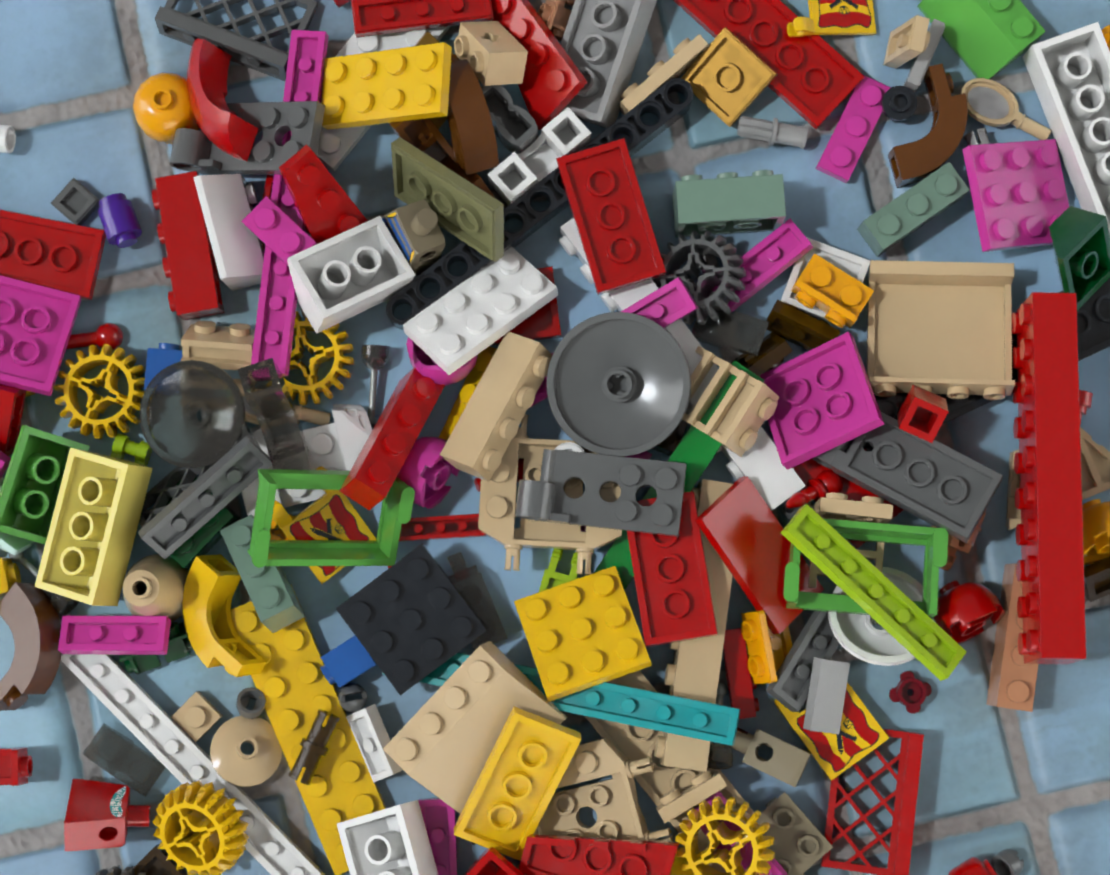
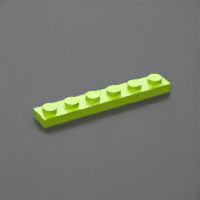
M808 504L802 506L782 530L781 534L940 681L948 679L967 651Z

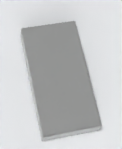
M933 19L927 30L930 32L928 47L923 53L915 57L903 85L911 89L914 94L922 83L946 27L945 23Z
M814 657L803 729L832 734L840 733L850 663Z

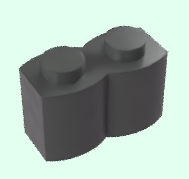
M483 85L481 89L489 109L493 128L498 133L501 143L512 153L519 154L538 138V128L535 120L525 109L513 104L510 94L502 85Z

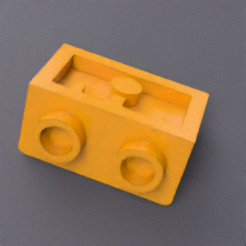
M815 253L790 290L796 294L795 299L800 304L810 309H813L814 306L826 313L825 318L829 322L840 328H843L844 325L851 328L855 324L859 314L874 292L868 286Z

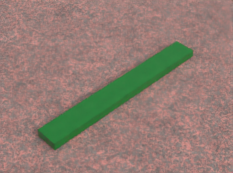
M735 360L732 363L734 367L746 372L751 377L761 382L765 381ZM733 374L729 375L701 419V423L705 425L708 423L736 379V376ZM692 425L668 460V462L687 464L684 493L692 491L722 445ZM650 487L642 500L657 498L656 490ZM622 530L621 538L614 541L594 573L616 566L624 590H626L634 578L627 531Z

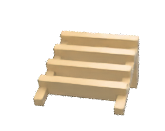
M197 321L187 329L181 338L183 355L181 358V366H183L181 406L183 417H190L191 407L232 410L231 398L191 395V387L225 390L254 387V374L250 371L255 329H251L250 325L236 323L226 327L216 326V323L212 321ZM191 367L246 371V380L191 375Z
M698 346L695 352L703 358L691 375L690 400L713 364L719 366V369L689 415L685 413L682 420L742 457L744 452L751 449L755 444L758 436L757 432L763 422L774 414L779 396L763 382ZM733 374L736 376V379L706 425L701 423V419L729 375Z
M826 493V498L820 497L814 504V511L825 519L886 524L892 519L893 505L883 504V498L871 496L862 497V501L847 500L848 495ZM876 542V551L856 549L866 559L875 560L874 566L882 573L884 543ZM810 561L808 588L815 589L817 575H827Z

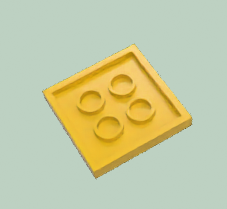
M616 566L514 601L548 702L652 666Z

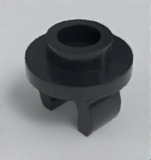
M905 86L890 88L882 98L883 114L893 122L907 120L916 111V95Z

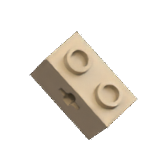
M498 21L460 22L459 34L454 41L455 53L460 60L467 59L479 81L484 86L522 84L528 51Z

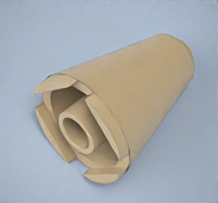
M154 554L138 560L129 569L123 582V598L128 610L133 616H167L171 622L183 615V592L189 573L188 569L183 568L171 556L164 559L159 554Z

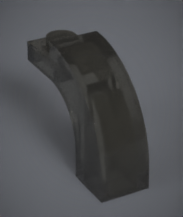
M270 358L238 369L246 401L253 410L262 430L270 459L273 462V469L313 470L301 423L286 383L274 359Z

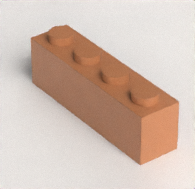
M1017 563L1005 564L1000 603L1005 609V615L997 622L986 705L1032 712L1038 664H1024V655H1020L1018 651L1019 633H1023V618H1019L1017 614L1018 597L1022 596V582L1017 580Z

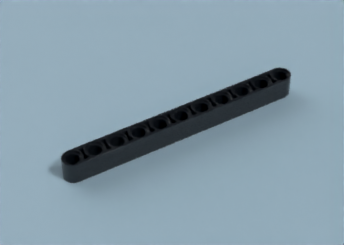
M681 78L669 80L579 151L613 142V138L616 135L626 134L632 140L627 149L630 157L689 111L693 98V89L690 83ZM672 92H680L685 96L686 101L676 105L671 103L667 96ZM645 113H653L658 117L659 122L653 126H648L642 123L640 117ZM558 167L504 209V223L509 219L515 218L519 219L523 224L522 229L517 233H509L504 229V252L511 247L515 248L570 205L566 191L558 184L561 179ZM538 197H543L550 202V207L545 211L538 212L531 207V202ZM461 242L389 299L386 305L388 318L396 328L404 330V323L492 260L480 254L465 242ZM456 261L465 262L468 265L467 272L457 277L451 275L449 267L452 263ZM429 282L437 283L440 286L439 294L433 298H426L421 294L423 286ZM400 304H408L412 307V314L405 320H399L394 317L395 308Z

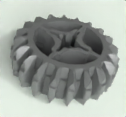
M692 230L690 240H687L684 235L679 234L678 240L680 244L677 246L667 242V248L670 252L667 255L660 253L666 274L652 280L658 288H661L674 279L681 277L698 306V309L684 316L683 321L691 325L696 318L700 325H705L708 315L713 321H718V311L721 309L726 314H730L731 309L727 305L729 301L740 303V298L735 294V291L745 290V284L739 279L746 276V270L743 267H739L743 264L744 260L740 254H735L737 248L732 243L726 244L727 240L722 235H718L714 239L712 232L707 230L702 238L697 231ZM703 254L719 257L722 260L723 267L716 268L714 265H707V262L703 259ZM688 260L687 264L682 269H679ZM715 286H719L718 289L709 297L711 289H713Z

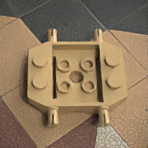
M525 414L521 421V427L518 428L516 436L508 445L501 464L493 473L490 481L481 479L478 529L502 544L504 549H506L504 570L511 571L512 557H514L513 571H520V550H523V548H554L576 550V553H578L576 574L583 575V561L585 560V575H591V562L594 551L621 538L622 530L586 526V532H582L581 526L542 522L523 518L520 520V528H515L519 459H524L523 480L540 481L544 449L554 450L558 445L565 442L576 443L571 440L529 438L527 436L529 415ZM582 447L586 453L598 454ZM576 478L568 481L565 486L566 495L570 498L582 496L583 481ZM606 483L601 489V498L606 502H614L620 497L621 489L616 483Z
M607 738L579 744L557 788L612 775V779L554 793L534 834L673 842V836H669L672 833L670 828L650 833L638 803L634 777L654 772L653 764L639 767L652 763L651 757L631 761ZM582 807H590L596 812L597 821L595 825L587 826L580 821L579 812Z

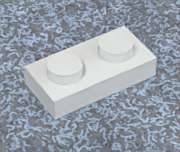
M375 704L346 716L373 782L403 770L383 750L390 742V738Z

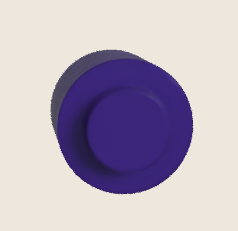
M115 193L102 198L98 203L100 207L98 214L109 244L125 248L137 243V238L142 234V230L132 202L127 200L126 195L123 193Z

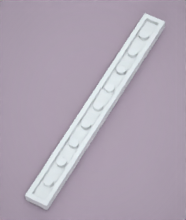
M63 654L61 656V661L182 784L186 782L191 784L200 780L204 786L206 783L213 782L215 791L225 788V797L228 800L236 798L234 807L236 810H244L240 820L249 823L244 831L249 836L244 847L271 875H325L239 786L226 782L217 774L209 755L110 655Z

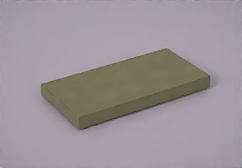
M401 137L391 143L394 196L407 205L425 199L430 209L437 214V223L440 227L490 260L497 262L504 256L503 203Z

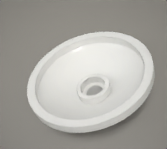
M882 568V574L910 600L922 602L923 586L916 579L897 569ZM836 586L832 593L837 595H847L838 586ZM828 612L829 624L835 638L845 650L856 658L882 666L899 665L915 659L885 629L878 630L874 628L873 624L879 623L870 615Z

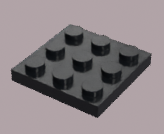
M424 543L336 608L400 696L488 630Z

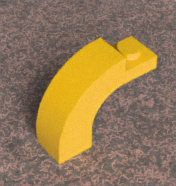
M221 554L196 556L186 578L182 603L184 625L193 650L207 668L224 666V669L235 677L261 674L266 661L238 636L232 623L231 602L241 580L237 568Z

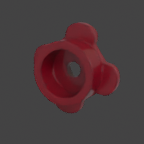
M904 671L900 674V681L897 686L890 689L889 698L892 702H899L904 705L907 712L915 714L920 711V705L927 696H930L932 689L929 683H922L916 679L913 672ZM912 689L913 695L909 696L907 690Z

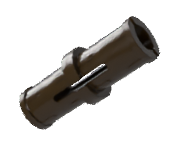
M318 709V714L307 738H302L300 743L302 749L288 775L297 781L302 768L305 767L306 770L300 782L306 785H310L321 756H326L328 751L326 745L337 722L340 720L339 717L331 714L326 726L323 727L322 724L328 712L322 709Z

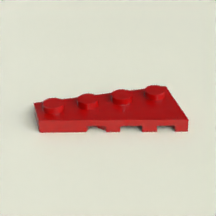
M491 0L494 21H498L528 51L523 82L518 84L530 115L535 120L538 130H541L560 114L588 82L528 0Z
M307 144L279 167L294 204L304 221V227L308 235L317 244L368 221Z
M530 834L526 839L518 870L525 875H671L679 843Z

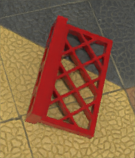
M883 729L888 737L901 738L900 754L887 762L878 749H874V753L884 766L869 778L855 763L853 767L864 781L849 793L839 783V776L831 781L825 838L832 845L844 836L856 853L846 861L830 859V850L822 857V867L876 875H909L924 733ZM899 760L897 775L891 765ZM888 769L897 781L896 790L883 798L871 781ZM865 785H868L880 802L866 813H863L851 796ZM839 789L844 797L836 802L837 790ZM895 796L893 811L887 801ZM848 800L860 817L843 829L834 817L835 809ZM884 805L893 817L892 826L879 834L867 817ZM861 821H864L876 838L862 849H859L847 832ZM833 825H835L840 833L832 838ZM891 832L889 847L883 838ZM878 841L889 853L887 868L872 866L863 855L865 851ZM860 857L865 864L852 863V861Z

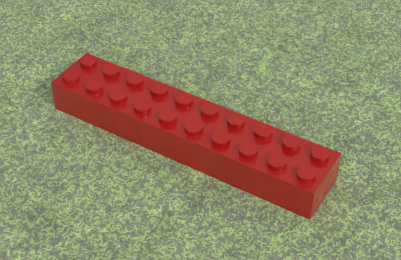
M1032 292L1016 310V313L1012 314V333L1017 334V347H1014L1012 351V366L1014 369H1018V382H1015L1013 389V402L1018 403L1019 416L1015 417L1013 424L1014 438L1019 439V452H1016L1014 457V470L1016 474H1020V488H1017L1015 491V507L1017 510H1021V524L1016 526V544L1021 546L1022 560H1018L1016 566L1017 580L1022 582V596L1018 597L1017 614L1019 618H1023V633H1019L1018 651L1020 655H1024V664L1068 665L1086 659L1076 293Z

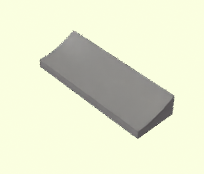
M575 0L560 45L588 83L562 111L569 107L580 120L604 128H609L616 122L620 111V101L623 100L621 95L628 88L657 0Z

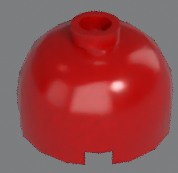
M955 580L939 590L941 596L938 598L937 615L934 617L937 625L960 644L984 632L983 626L989 619H991L993 624L998 622L1005 615V609L995 594L984 585L974 582L960 585Z

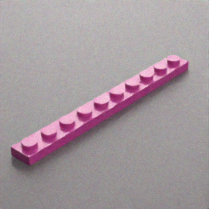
M291 31L283 102L318 101L321 103L324 62L327 56L329 39L326 31ZM291 130L284 135L283 145L290 141ZM274 174L271 201L306 232L303 224L304 221L294 204L282 174ZM266 245L250 371L253 374L288 376L297 295L289 266Z

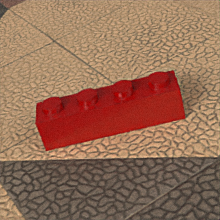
M479 514L411 518L408 523L401 525L399 542L486 537V534L478 529Z
M741 628L725 630L723 645L731 707L741 709L739 719L757 717L756 712L759 711L758 698L753 696V689H756V684H754L753 677L748 669L749 654H747L746 649L747 643L743 638Z

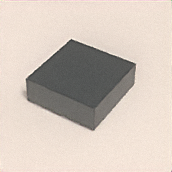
M73 177L50 204L72 223L81 226L97 209L100 200Z

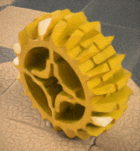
M296 311L293 336L296 334L295 348L291 352L289 369L302 370L307 385H296L287 381L284 376L268 375L264 380L265 383L273 385L278 382L274 390L281 394L287 390L286 397L291 402L299 394L298 400L302 406H306L308 395H311L316 405L321 403L319 395L321 392H324L328 399H332L334 395L329 388L334 384L337 389L343 390L344 385L338 380L339 376L349 379L352 375L348 370L343 369V365H354L355 360L352 357L344 356V354L354 350L353 345L349 343L341 344L349 335L346 331H340L335 334L340 326L338 323L319 332L328 337L333 346L327 348L324 346L314 347L310 344L306 331L315 332L307 317L305 316V321H302L300 313ZM304 346L312 355L314 353L317 354L315 357L310 358L309 369L302 361L297 362L304 357ZM334 357V363L330 372L318 382L319 366Z
M104 344L100 353L95 345H90L88 357L83 351H76V357L79 361L75 363L70 359L65 360L66 366L71 369L68 373L59 371L58 376L64 379L65 382L64 384H56L54 386V390L64 393V396L55 399V404L66 406L60 412V416L64 419L72 417L68 426L72 429L80 427V434L88 436L93 430L94 438L102 439L106 430L109 438H115L117 426L123 433H128L130 430L126 422L130 420L134 424H139L140 419L134 415L135 412L139 410L146 413L148 410L146 406L140 404L141 399H150L151 393L141 391V388L144 387L145 378H138L146 371L145 367L142 365L134 366L137 358L132 354L125 357V350L121 347H118L113 352L110 345ZM108 364L106 369H102L96 378H83L92 368ZM119 369L124 372L129 386L128 396L121 394L118 390L117 384L120 377L117 374ZM89 386L106 388L110 393L116 395V398L108 395L106 397L97 394V391L89 388ZM78 387L85 390L88 396L85 406L88 408L86 415L78 402ZM118 404L123 406L115 415L97 420L99 415L104 414L110 405Z
M200 780L191 784L188 782L181 784L175 790H171L166 794L156 809L158 814L152 821L158 827L153 836L162 841L158 849H165L168 853L166 861L174 860L177 863V871L186 868L188 875H196L197 873L199 875H221L227 869H231L246 850L244 845L249 838L244 832L249 823L240 820L244 810H236L234 807L236 798L228 800L225 797V788L215 791L213 782L206 783L203 786Z
M719 796L712 800V806L706 800L701 801L699 811L692 808L687 813L689 820H682L679 827L684 833H679L675 838L677 843L683 845L677 849L676 856L687 859L681 864V870L687 871L691 869L693 871L692 875L768 874L771 866L766 861H771L775 857V852L766 848L774 844V837L763 836L770 828L769 823L766 822L759 825L756 821L761 816V812L757 810L752 816L746 812L749 808V803L746 801L743 802L740 808H736L734 797H729L725 806ZM719 820L733 822L741 827L742 830L732 831L726 827L723 821L719 822ZM706 824L709 830L707 836L710 845L700 852L698 848V834L701 826ZM751 841L753 859L751 865L744 869L741 864L743 858L740 854V848H743L747 842ZM720 842L723 845L735 843L730 851L727 849L714 851ZM718 863L724 867L727 873L715 870L708 864Z

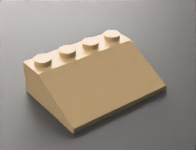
M489 641L480 645L390 740L383 750L411 778L461 814L514 706L560 725L568 717L552 702H548L547 697Z

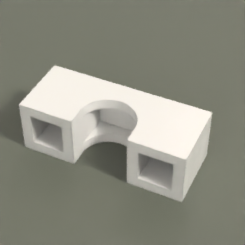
M567 107L541 129L540 136L533 144L519 154L513 152L487 174L489 184L509 206L558 167L556 158L576 153L591 142V132L572 110Z

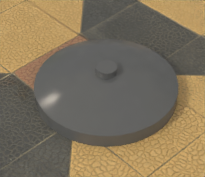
M609 312L584 320L571 329L560 341L553 353L548 368L547 396L556 421L574 442L598 454L630 456L656 447L678 427L690 401L691 373L682 347L663 326L638 314Z

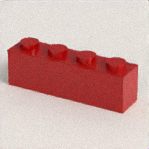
M197 171L155 178L157 189L152 190L153 204L155 210H160L162 223L157 224L160 243L166 245L167 257L162 259L163 269L166 278H171L173 291L168 292L169 306L171 311L176 312L177 316L182 320L225 313L218 269L193 178L199 176Z
M413 368L399 381L339 492L367 510L372 509L386 498L445 385L437 384L431 378L424 377L416 368Z

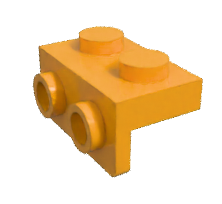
M764 610L741 613L743 621L741 632L747 643L749 654L748 669L753 677L754 684L777 682L776 673L792 648L789 625L781 634H772L767 626Z

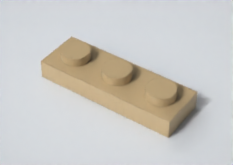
M699 34L692 41L689 38L684 39L673 50L675 55L666 63L660 60L647 72L649 77L643 83L638 85L635 82L630 85L621 95L623 99L620 101L621 113L623 115L627 114L666 82L679 78L708 47L709 44Z

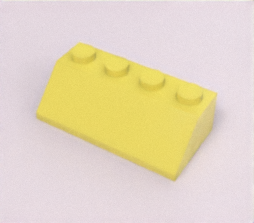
M70 448L34 587L92 606H118L153 470L152 467Z

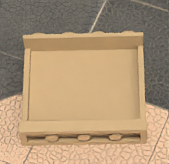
M870 260L868 287L874 290L868 300L867 376L875 395L879 397H893L896 393H909L912 385H916L934 394H947V397L951 399H965L969 395H983L987 400H1001L1005 396H1011L1015 386V380H1012L1011 284L1014 279V263Z

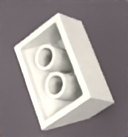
M241 174L199 175L193 177L220 279L232 291L261 284L265 252L263 242L241 222L254 209L252 204L258 203L253 183H247Z
M380 216L292 255L287 259L298 303L316 334L389 300L415 277V273Z
M418 800L337 823L350 875H439Z

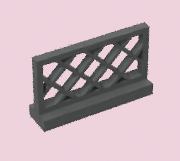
M167 0L165 7L160 6L155 16V21L159 34L190 46L193 45L195 39H205L232 56L230 61L285 81L289 48L287 52L274 48L270 38L288 32L291 39L292 30H307L318 8V4L313 0H283L282 2L273 0L274 5L257 11L253 1L247 0L252 13L234 19L228 6L244 0H220L204 7L201 6L199 0H194L198 9L188 13L174 10L180 0ZM295 5L306 9L303 18L290 23L283 11ZM222 8L225 9L229 18L228 22L217 26L208 22L206 14ZM279 12L284 25L266 31L260 18ZM256 20L261 34L250 38L242 36L238 26Z
M234 415L146 493L139 520L141 529L138 533L140 538L164 559L170 556L257 479L258 469H268L273 464L270 457L260 448L245 420ZM226 451L224 456L220 458L222 452ZM199 474L197 480L193 482L195 476ZM172 498L171 503L167 505L169 499Z

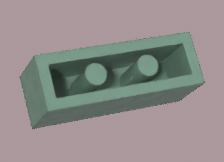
M948 162L869 216L860 224L857 230L875 256L878 257L960 201L970 189L952 164Z
M251 514L220 530V533L260 621L272 633H275L302 619L305 615L282 566H263L257 568L253 565L252 558L247 552L250 549L254 516Z

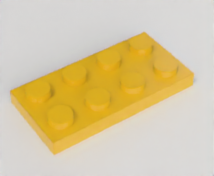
M442 42L325 58L322 104L325 105L322 127L331 130L448 116L452 47Z
M514 706L454 826V835L486 848L493 847L499 853L520 861L526 839L530 834H534L581 741V733Z

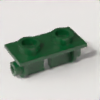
M171 622L167 655H164L167 663L191 655L193 648L188 639L184 622L179 624ZM158 655L119 656V661H124L129 674L135 672L138 675L161 666Z

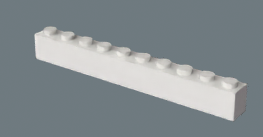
M573 217L560 227L562 238L559 239V242L570 257L576 254L583 264L580 267L582 274L592 285L594 282ZM652 279L603 293L600 297L611 312L616 310L621 312L659 288ZM679 319L665 329L673 335L682 347L692 375L703 358L695 350L698 346H702L682 319ZM713 364L690 400L686 414L689 415L716 374L718 367ZM760 427L755 444L751 449L745 451L742 457L721 445L717 453L722 451L729 460L726 467L736 481L740 477H749L772 511L805 487V484L793 468L787 470L781 464L776 445L764 429Z

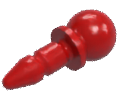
M833 470L821 472L817 478L808 481L807 488L793 494L786 502V507H801L813 500L817 502L820 497L826 498V493H841L843 489L842 477L834 473Z

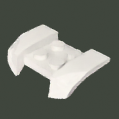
M333 404V423L268 438L267 426L256 425L250 430L260 448L273 462L268 469L315 470L322 466L327 470L350 471L372 432L366 410L361 405ZM259 477L242 491L247 516L255 515ZM276 489L275 500L285 508L317 500L325 492L322 489Z

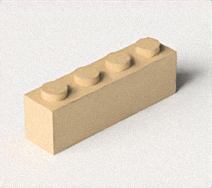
M512 332L506 333L440 455L456 469L489 482L493 473L500 466L508 445L516 436L528 408L532 406L535 395L547 376L553 355L538 341Z

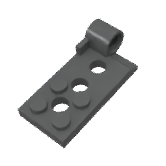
M318 101L227 103L229 109L234 111L239 118L259 128L257 134L263 131L262 140L256 145L253 143L248 161L239 160L223 152L201 131L178 128L174 134L169 165L183 171H197L200 174H281L279 167L306 144L317 156L325 105ZM291 130L290 141L283 145L284 135Z
M544 449L540 481L519 480L515 517L542 522L679 537L687 464ZM575 478L582 480L585 484V491L579 498L568 497L565 493L567 482ZM613 482L620 486V497L614 502H606L601 498V489L606 483ZM650 486L657 492V499L650 506H642L637 502L636 495L642 487Z

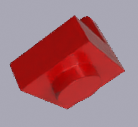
M27 747L0 748V785L20 786L27 784L28 777H31L33 772V760L31 755H28Z

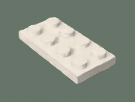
M511 247L504 252V256L497 262L491 261L404 323V333L450 375L558 296V289L556 285Z

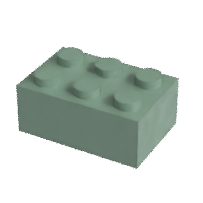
M758 170L752 172V176L738 177L736 172L720 173L716 179H703L702 175L697 174L681 177V181L675 182L672 194L675 237H679V234L689 237L692 230L697 231L700 236H703L706 230L712 232L713 235L775 231L786 218L783 174L774 175L773 170Z

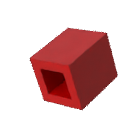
M912 385L897 415L899 429L933 443L949 412L946 399L916 385Z

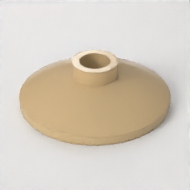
M237 716L223 723L214 734L210 746V758L215 771L223 780L239 787H252L265 782L275 773L282 758V748L272 725L266 720L259 717L248 719ZM243 743H250L254 747V752L250 755H245L240 747Z

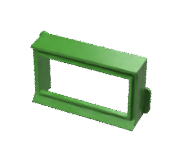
M258 469L259 487L250 549L247 552L252 558L253 565L257 568L263 566H393L396 562L401 525L408 523L411 519L415 490L396 477L386 498L382 501L376 541L270 540L276 489L340 490L350 471Z
M823 518L846 540L925 546L922 602H913L931 619L937 615L939 568L946 565L948 557V531L945 528ZM791 543L790 562L785 567L783 596L787 601L786 608L869 615L848 595L799 591L801 551Z

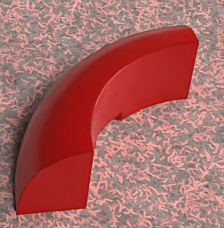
M195 39L191 48L187 69L188 96L195 120L202 132L219 149L239 160L248 161L259 128L239 118L234 111L229 109L225 101V97L228 94V68L232 56L205 39Z

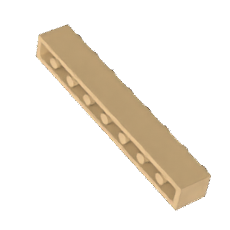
M702 479L698 483L697 488L694 487L692 489L695 493L698 517L733 484ZM701 530L718 635L669 643V649H673L675 652L673 664H667L664 684L670 685L669 695L716 704L733 575ZM663 732V736H657L654 756L660 758L659 765L707 772L711 741Z

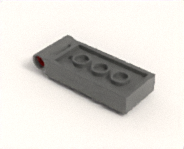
M881 412L884 425L812 458L841 477L937 528H945L948 534L966 544L1002 482L1003 475L936 440L930 443L899 429L898 420ZM870 446L873 448V450L867 452L864 450V448Z

